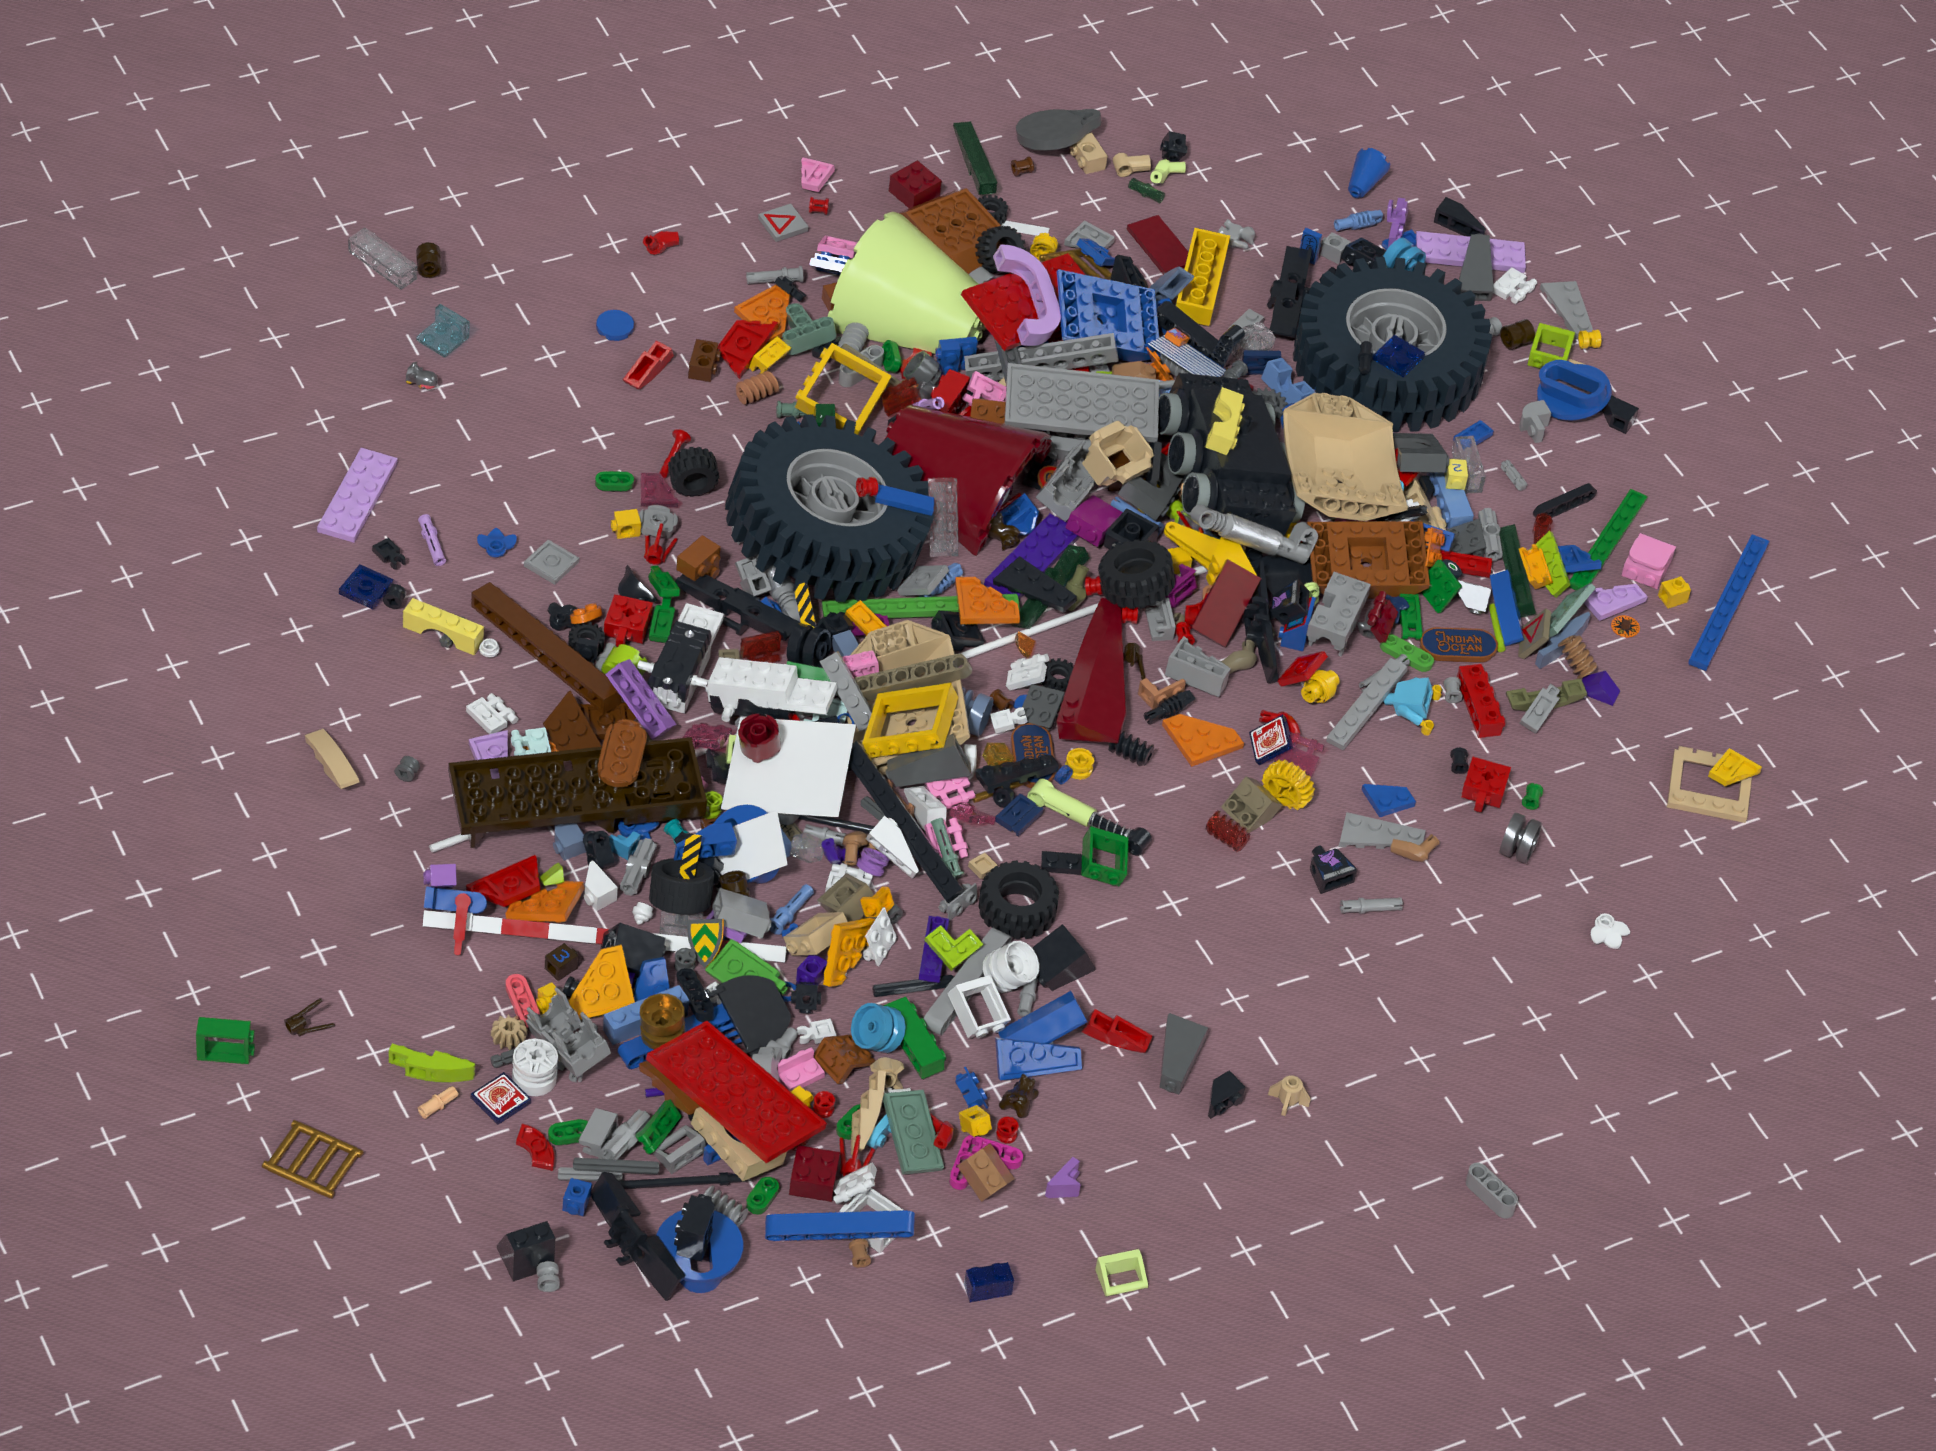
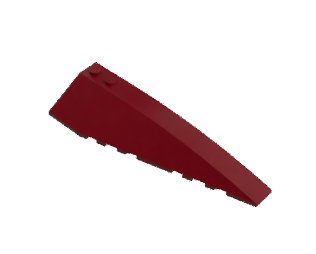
M1106 598L1100 599L1078 652L1056 722L1059 739L1118 743L1126 718L1121 607L1117 604H1112Z

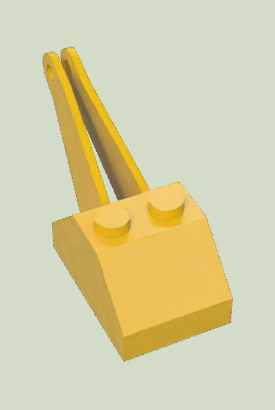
M1168 522L1164 529L1165 536L1208 570L1206 579L1209 585L1214 584L1227 559L1256 575L1239 543L1222 536L1219 540L1175 522Z

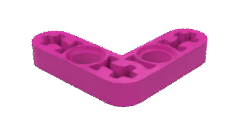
M969 1135L962 1142L950 1174L949 1183L954 1189H965L969 1183L964 1176L960 1181L956 1180L961 1172L957 1165L960 1164L962 1159L969 1158L990 1143L997 1150L998 1155L1008 1169H1018L1022 1165V1151L979 1136L973 1137ZM971 1144H974L975 1146L972 1149V1153L968 1152L969 1146H971Z

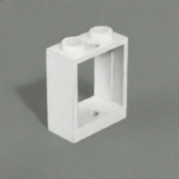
M991 975L958 984L947 993L968 1038L975 1036L982 1038L991 1031L998 1033L1006 1028L1005 1025L1011 1020ZM981 992L994 1022L978 1027L965 997Z
M869 1188L868 1192L855 1195L849 1204H845L841 1208L840 1212H860L866 1205H869L876 1211H898L903 1209L874 1189ZM868 1238L865 1240L868 1241L870 1247L881 1253L895 1238Z

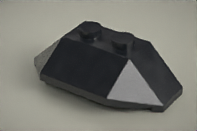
M1115 256L1110 280L1148 288L1145 278L1133 264L1134 261L1131 257Z

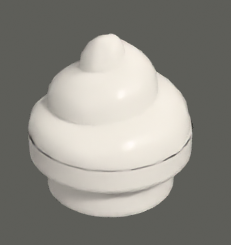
M638 902L637 906L633 907L632 913L637 925L643 924V922H647L652 918L653 908L651 906Z

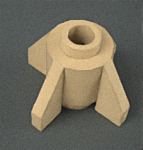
M883 1057L870 1065L871 1071L874 1073L878 1070L886 1071L885 1088L893 1086L894 1089H903L902 1084L897 1078V1074L904 1069L902 1062Z
M1296 1076L1285 1077L1283 1080L1270 1086L1268 1095L1280 1098L1284 1104L1281 1115L1284 1116L1288 1106H1293L1299 1102V1105L1309 1107L1311 1100L1303 1087L1302 1081Z

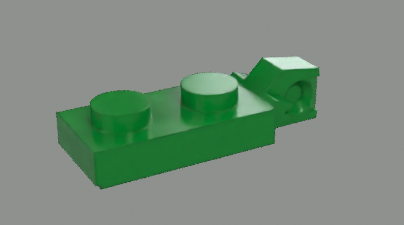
M651 566V573L648 574V579L659 596L663 598L679 596L680 588L669 572H662L659 566Z
M663 598L662 605H655L649 633L650 641L666 643L669 637L675 614V607H670L671 598Z

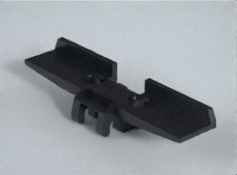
M1286 246L1281 276L1279 280H1275L1270 288L1271 296L1267 303L1268 308H1272V304L1275 303L1269 333L1295 338L1305 294H1309L1310 288L1305 287L1312 247L1310 246L1308 250ZM1293 279V280H1296L1297 282H1296V283H1291V282H1289L1288 280Z
M1260 560L1256 575L1261 580L1253 593L1252 604L1246 606L1241 621L1245 625V646L1246 640H1252L1255 643V647L1257 645L1267 683H1273L1278 681L1272 625L1269 617L1264 563Z
M684 574L675 580V583L681 590L714 608L713 611L723 613L725 616H728L732 611L738 613L741 616L740 624L725 616L722 624L735 630L739 636L751 627L786 641L795 626L801 623L762 603L759 598L738 587L732 588L706 574L700 576L696 581L691 580ZM723 595L726 599L720 600L718 596Z
M602 1172L591 1190V1197L610 1227L608 1233L612 1239L605 1240V1246L613 1248L619 1245L624 1256L618 1257L616 1259L617 1263L623 1266L634 1261L665 1301H668L678 1283L686 1275L657 1235L648 1236L632 1217L640 1216L641 1212L614 1174Z

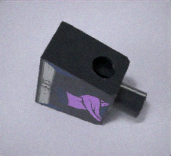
M1299 579L1293 581L1272 596V607L1268 608L1270 621L1276 618L1281 624L1285 625L1308 615L1310 591Z
M1320 845L1312 850L1314 856L1311 859L1310 872L1320 894L1355 882L1357 868L1339 849L1335 848L1325 851Z

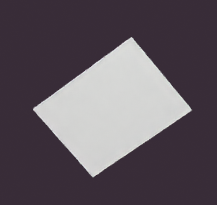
M777 810L733 826L737 839L735 854L718 856L724 863V868L720 872L722 875L730 871L740 870L745 872L747 880L788 865Z

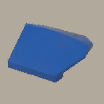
M1024 493L1000 513L1003 515L1004 524L1015 526L1020 531L1019 535H1027L1035 529L1039 511Z

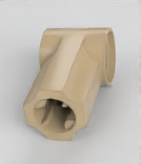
M1118 153L1112 159L1117 175L1120 177H1126L1132 172L1148 171L1151 168L1149 155L1128 157L1125 153Z

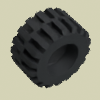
M1011 226L989 228L981 233L982 236L977 239L979 243L975 244V248H977L975 255L979 257L977 259L978 263H982L981 267L987 269L990 273L994 272V274L1005 273L997 271L993 258L998 240L1004 245L1015 246L1026 251L1023 245L1026 243L1025 240L1021 239V233H1017L1015 228L1011 229Z
M684 448L681 452H676L675 456H672L670 462H668L672 488L678 494L682 493V496L690 495V497H694L695 495L707 494L719 482L716 458L706 448Z

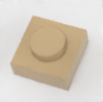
M985 852L969 861L968 865L981 880L992 868L998 866Z

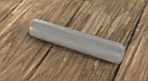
M560 1167L558 1169V1179L570 1181L571 1178L582 1181H597L602 1172L575 1171L573 1168ZM609 1172L613 1173L618 1181H622V1173Z

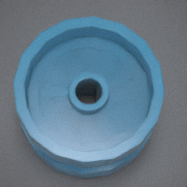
M1403 237L1393 242L1383 257H1385L1387 268L1394 267L1397 257L1405 258V270L1414 271L1417 261L1425 263L1426 253L1420 248L1414 247L1413 243Z
M876 1003L864 1004L856 1011L852 1019V1038L860 1048L881 1053L892 1052L903 1040L905 1034L904 1017L900 1011L893 1007Z

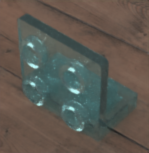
M439 304L435 307V322L416 337V341L439 355L446 357L469 338L470 321Z

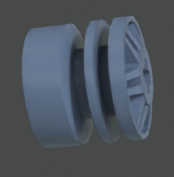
M962 687L969 732L971 735L980 737L991 714L993 697L980 693L973 700V690H968L966 693V688Z

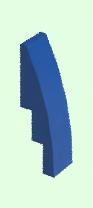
M1508 570L1490 575V581L1504 644L1508 646L1523 641L1521 617L1517 608L1515 592L1512 588L1511 575Z

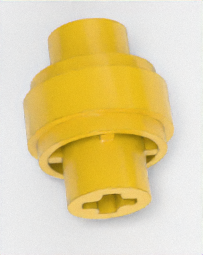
M1316 670L1310 679L1304 682V687L1301 689L1303 699L1309 703H1324L1331 699L1339 685L1338 675L1332 670Z

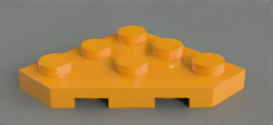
M866 918L834 924L831 931L830 948L827 953L828 959L824 971L823 985L832 987L843 984L846 979L845 973L849 968H854L862 957L860 952L865 945L869 946L865 935L875 919Z
M622 944L600 949L569 998V1004L577 1012L580 1020L582 1019L581 1012L590 1018L635 1003Z

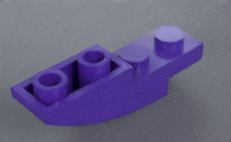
M929 916L925 937L940 925L948 931L949 919ZM924 941L919 980L939 983L943 961Z

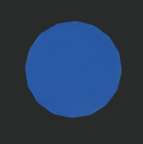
M608 310L597 318L596 329L598 334L605 336L608 340H624L628 338L629 334L633 333L634 321L624 311Z

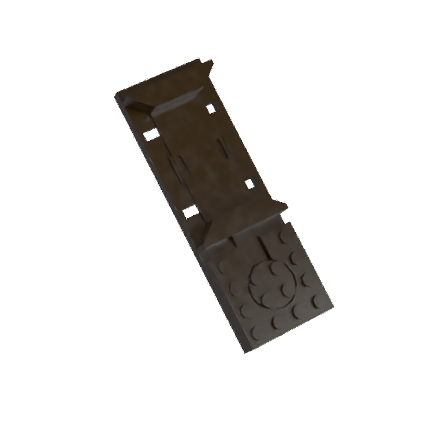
M692 737L646 742L638 777L632 784L625 787L609 786L599 778L597 769L602 747L448 763V773L461 835H468L470 848H475L487 832L592 821L607 832L613 833L616 818H623L624 825L705 816L707 799ZM563 761H571L573 770L565 771ZM498 768L499 778L492 779L490 769Z

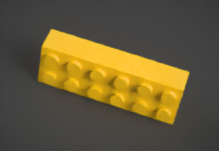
M1194 228L1184 269L1194 275V278L1178 294L1176 307L1196 323L1210 326L1230 235Z

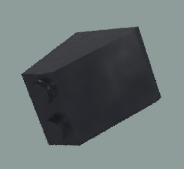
M618 923L604 932L600 949L622 944L628 972L635 973V979L637 980L640 976V968L643 961L664 956L666 938Z
M1063 924L1032 947L1039 962V976L1037 979L1043 987L1048 986L1051 991L1096 970L1086 951Z
M548 1221L508 1233L497 1244V1250L513 1282L537 1274V1266L542 1262H554L556 1238Z

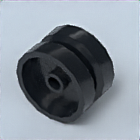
M804 623L797 624L788 640L787 661L823 668L820 661L829 656L831 648L830 632L827 629L813 628L812 625Z

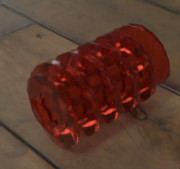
M1217 810L1207 822L1205 828L1207 833L1213 835L1215 839H1220L1222 843H1227V846L1233 847L1234 851H1241L1249 841L1251 834H1245L1247 831L1246 827L1239 830L1240 823L1232 826L1234 819L1226 822V814L1220 818L1221 811Z

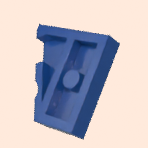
M1080 238L1076 245L1081 248V252L1091 256L1097 265H1114L1115 257L1108 254L1110 250L1100 246L1091 239Z
M1576 545L1558 546L1566 572L1575 573L1577 571L1601 569V561L1599 559L1593 561L1590 559L1589 553L1582 551Z
M1362 785V792L1379 817L1415 807L1416 801L1407 787Z
M664 957L642 962L640 976L635 983L636 989L633 995L635 1002L669 989Z

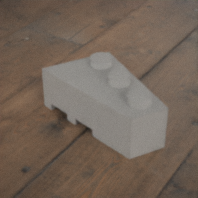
M1183 636L1169 656L1165 675L1178 681L1184 679L1186 684L1219 697L1227 685L1231 668L1213 656L1208 657L1202 652V648L1199 646L1195 648Z

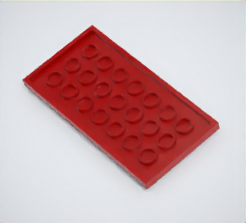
M1068 253L1041 262L1049 274L1058 301V269L1085 275ZM1014 273L964 289L960 294L1004 351L1021 345L1017 329L1024 319H1039L1028 285L1020 276ZM1061 319L1053 333L1061 331Z
M708 1021L647 1053L646 1060L765 1163L772 1161L826 1128L827 1123Z

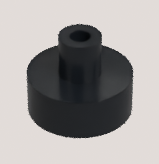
M999 787L993 793L995 804L1002 808L1006 807L1015 798L1011 788L1002 789Z

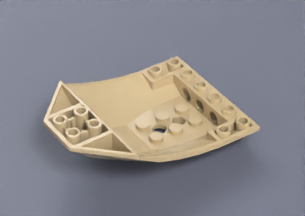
M1313 393L1285 408L1283 412L1285 450L1296 496L1328 517L1368 521L1406 511L1408 505L1401 487L1395 458L1393 423L1344 395L1335 396L1327 393Z
M905 620L871 631L851 655L864 651H874L878 661L879 672L954 655L955 653L948 634L910 620ZM960 679L947 683H952L958 695L948 735L954 734L961 745L970 738ZM876 699L867 701L872 710ZM939 705L887 713L880 737L932 730ZM847 716L848 724H852L851 719ZM916 719L914 725H907L910 720ZM856 726L853 743L858 741L865 750L862 743L867 728L859 732ZM902 754L873 757L871 760L881 774L886 775L887 760Z

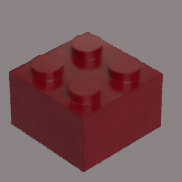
M917 160L890 175L889 192L905 206L912 208L939 197L942 180Z
M797 1145L789 1195L832 1202L840 1152Z

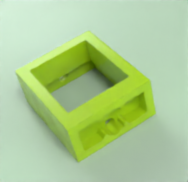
M1539 323L1527 365L1541 369L1546 363L1554 360L1567 361L1575 332ZM1542 342L1564 348L1563 357L1537 351L1538 343Z

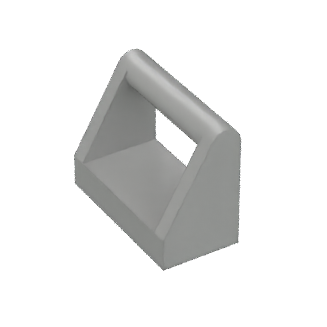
M685 1125L664 1139L653 1152V1155L673 1174L704 1153V1147H706L705 1139L698 1132ZM685 1135L690 1139V1141L669 1155L663 1152V1150Z

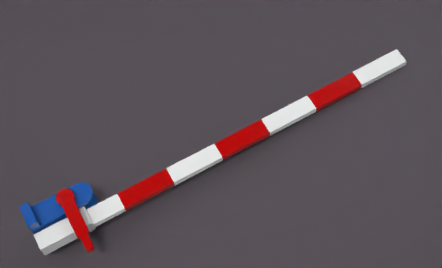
M426 887L424 908L426 910L456 912L446 913L424 910L423 927L454 930L455 955H461L462 941L465 940L466 931L602 944L603 934L609 930L605 928L474 916L473 914H480L487 907V900L481 893ZM656 934L666 938L664 943L666 951L677 952L681 948L691 949L688 937ZM722 940V943H721V946H720V949H719V952L717 953V955L720 953V951L725 947V945H726L729 941ZM739 943L764 961L785 963V946Z

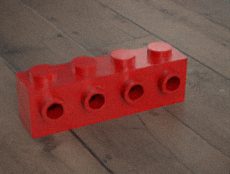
M1482 664L1459 666L1457 678L1461 680L1460 691L1477 737L1501 736L1502 729L1505 727V718L1503 715L1501 716L1499 711V702L1495 700L1494 689L1488 682L1487 671H1484Z

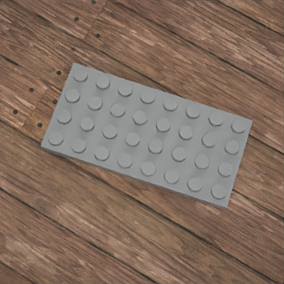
M1008 363L1004 424L1028 429L1092 435L1097 430L1118 420L1127 427L1130 425L1136 427L1147 442H1157L1158 379Z

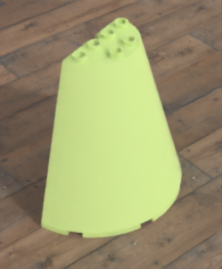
M889 212L884 215L885 219L883 221L876 220L856 244L854 258L847 260L837 281L831 303L835 304L834 309L828 313V317L834 320L836 333L843 334L846 326L850 323H860L866 326L869 331L868 340L883 343L886 340H891L901 347L917 348L934 354L935 349L938 348L939 340L976 337L977 341H979L983 334L982 330L985 331L987 328L960 295L964 289L976 286L979 283L903 215L897 212Z

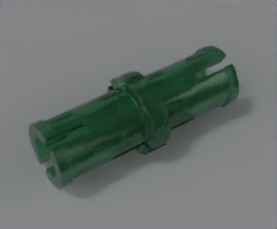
M1134 177L1129 182L1128 188L1139 192L1143 197L1151 198L1158 203L1164 200L1165 193L1155 189L1151 184L1143 183Z

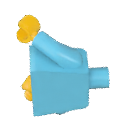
M1415 677L1407 681L1398 682L1395 693H1389L1384 699L1385 705H1393L1398 716L1410 720L1417 726L1421 725L1422 734L1428 736L1434 727V723L1432 720L1424 721L1423 719L1427 718L1431 699L1439 700L1441 698L1442 688L1440 685L1432 687L1429 678Z

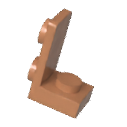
M1145 678L1140 681L1138 695L1151 709H1154L1159 702L1183 692L1186 681L1181 679L1158 691L1157 687Z

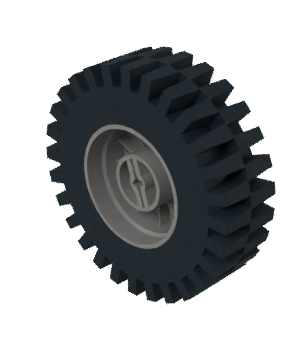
M1375 257L1372 269L1369 268L1364 258L1356 259L1353 270L1346 263L1337 266L1335 275L1328 270L1322 274L1320 283L1314 281L1310 287L1309 294H1305L1294 342L1293 362H1297L1295 369L1297 376H1304L1303 381L1312 389H1315L1316 393H1327L1335 396L1344 395L1354 399L1392 422L1393 432H1399L1403 420H1406L1410 432L1420 431L1423 419L1432 429L1439 427L1441 417L1450 422L1456 418L1458 410L1464 413L1469 408L1470 401H1475L1482 384L1492 340V334L1489 333L1491 327L1490 320L1484 319L1486 310L1482 304L1474 305L1476 295L1471 290L1461 294L1462 282L1456 278L1444 285L1445 272L1438 268L1428 277L1425 276L1426 264L1417 261L1414 271L1405 270V258L1396 257L1394 267L1387 268L1385 257ZM1363 341H1369L1373 345L1371 352L1373 359L1370 362L1369 372L1361 374L1358 370L1360 344Z
M814 414L804 415L800 425L794 416L786 417L782 426L776 421L768 424L765 432L759 430L755 433L752 442L749 441L745 446L725 503V510H729L726 517L727 526H734L731 536L734 542L744 541L741 552L746 558L758 555L755 567L763 573L770 567L775 566L776 570L773 581L780 585L788 576L796 579L794 586L806 582L814 585V598L824 600L829 588L833 589L836 602H846L850 591H852L857 602L860 600L865 601L870 591L876 598L883 596L888 587L892 590L899 587L902 579L906 580L910 575L925 543L935 513L930 516L875 503V496L866 495L865 497H859L856 492V481L861 477L865 479L875 477L880 485L929 496L931 491L929 481H920L923 470L919 465L908 467L911 456L905 450L892 456L895 445L893 440L887 437L879 445L874 443L876 430L868 427L863 436L854 434L856 422L848 419L842 430L836 429L835 416L825 415L821 426L818 427Z

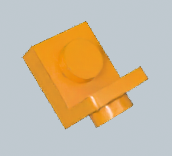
M881 887L873 897H862L860 899L865 917H877L883 907L888 912L894 906L889 887Z

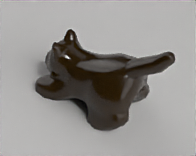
M998 511L995 518L990 521L992 524L988 538L999 540L1004 551L1005 548L1020 542L1017 537L1020 531L1013 525L1004 524L1003 515Z
M1022 1074L1020 1080L1014 1084L1013 1089L1004 1093L999 1103V1108L1001 1110L1014 1109L1017 1117L1026 1118L1029 1113L1030 1101L1035 1100L1039 1095V1091L1034 1089L1035 1079Z

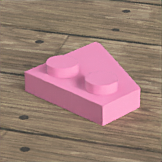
M803 157L801 159L802 188L819 192L835 171L834 165Z

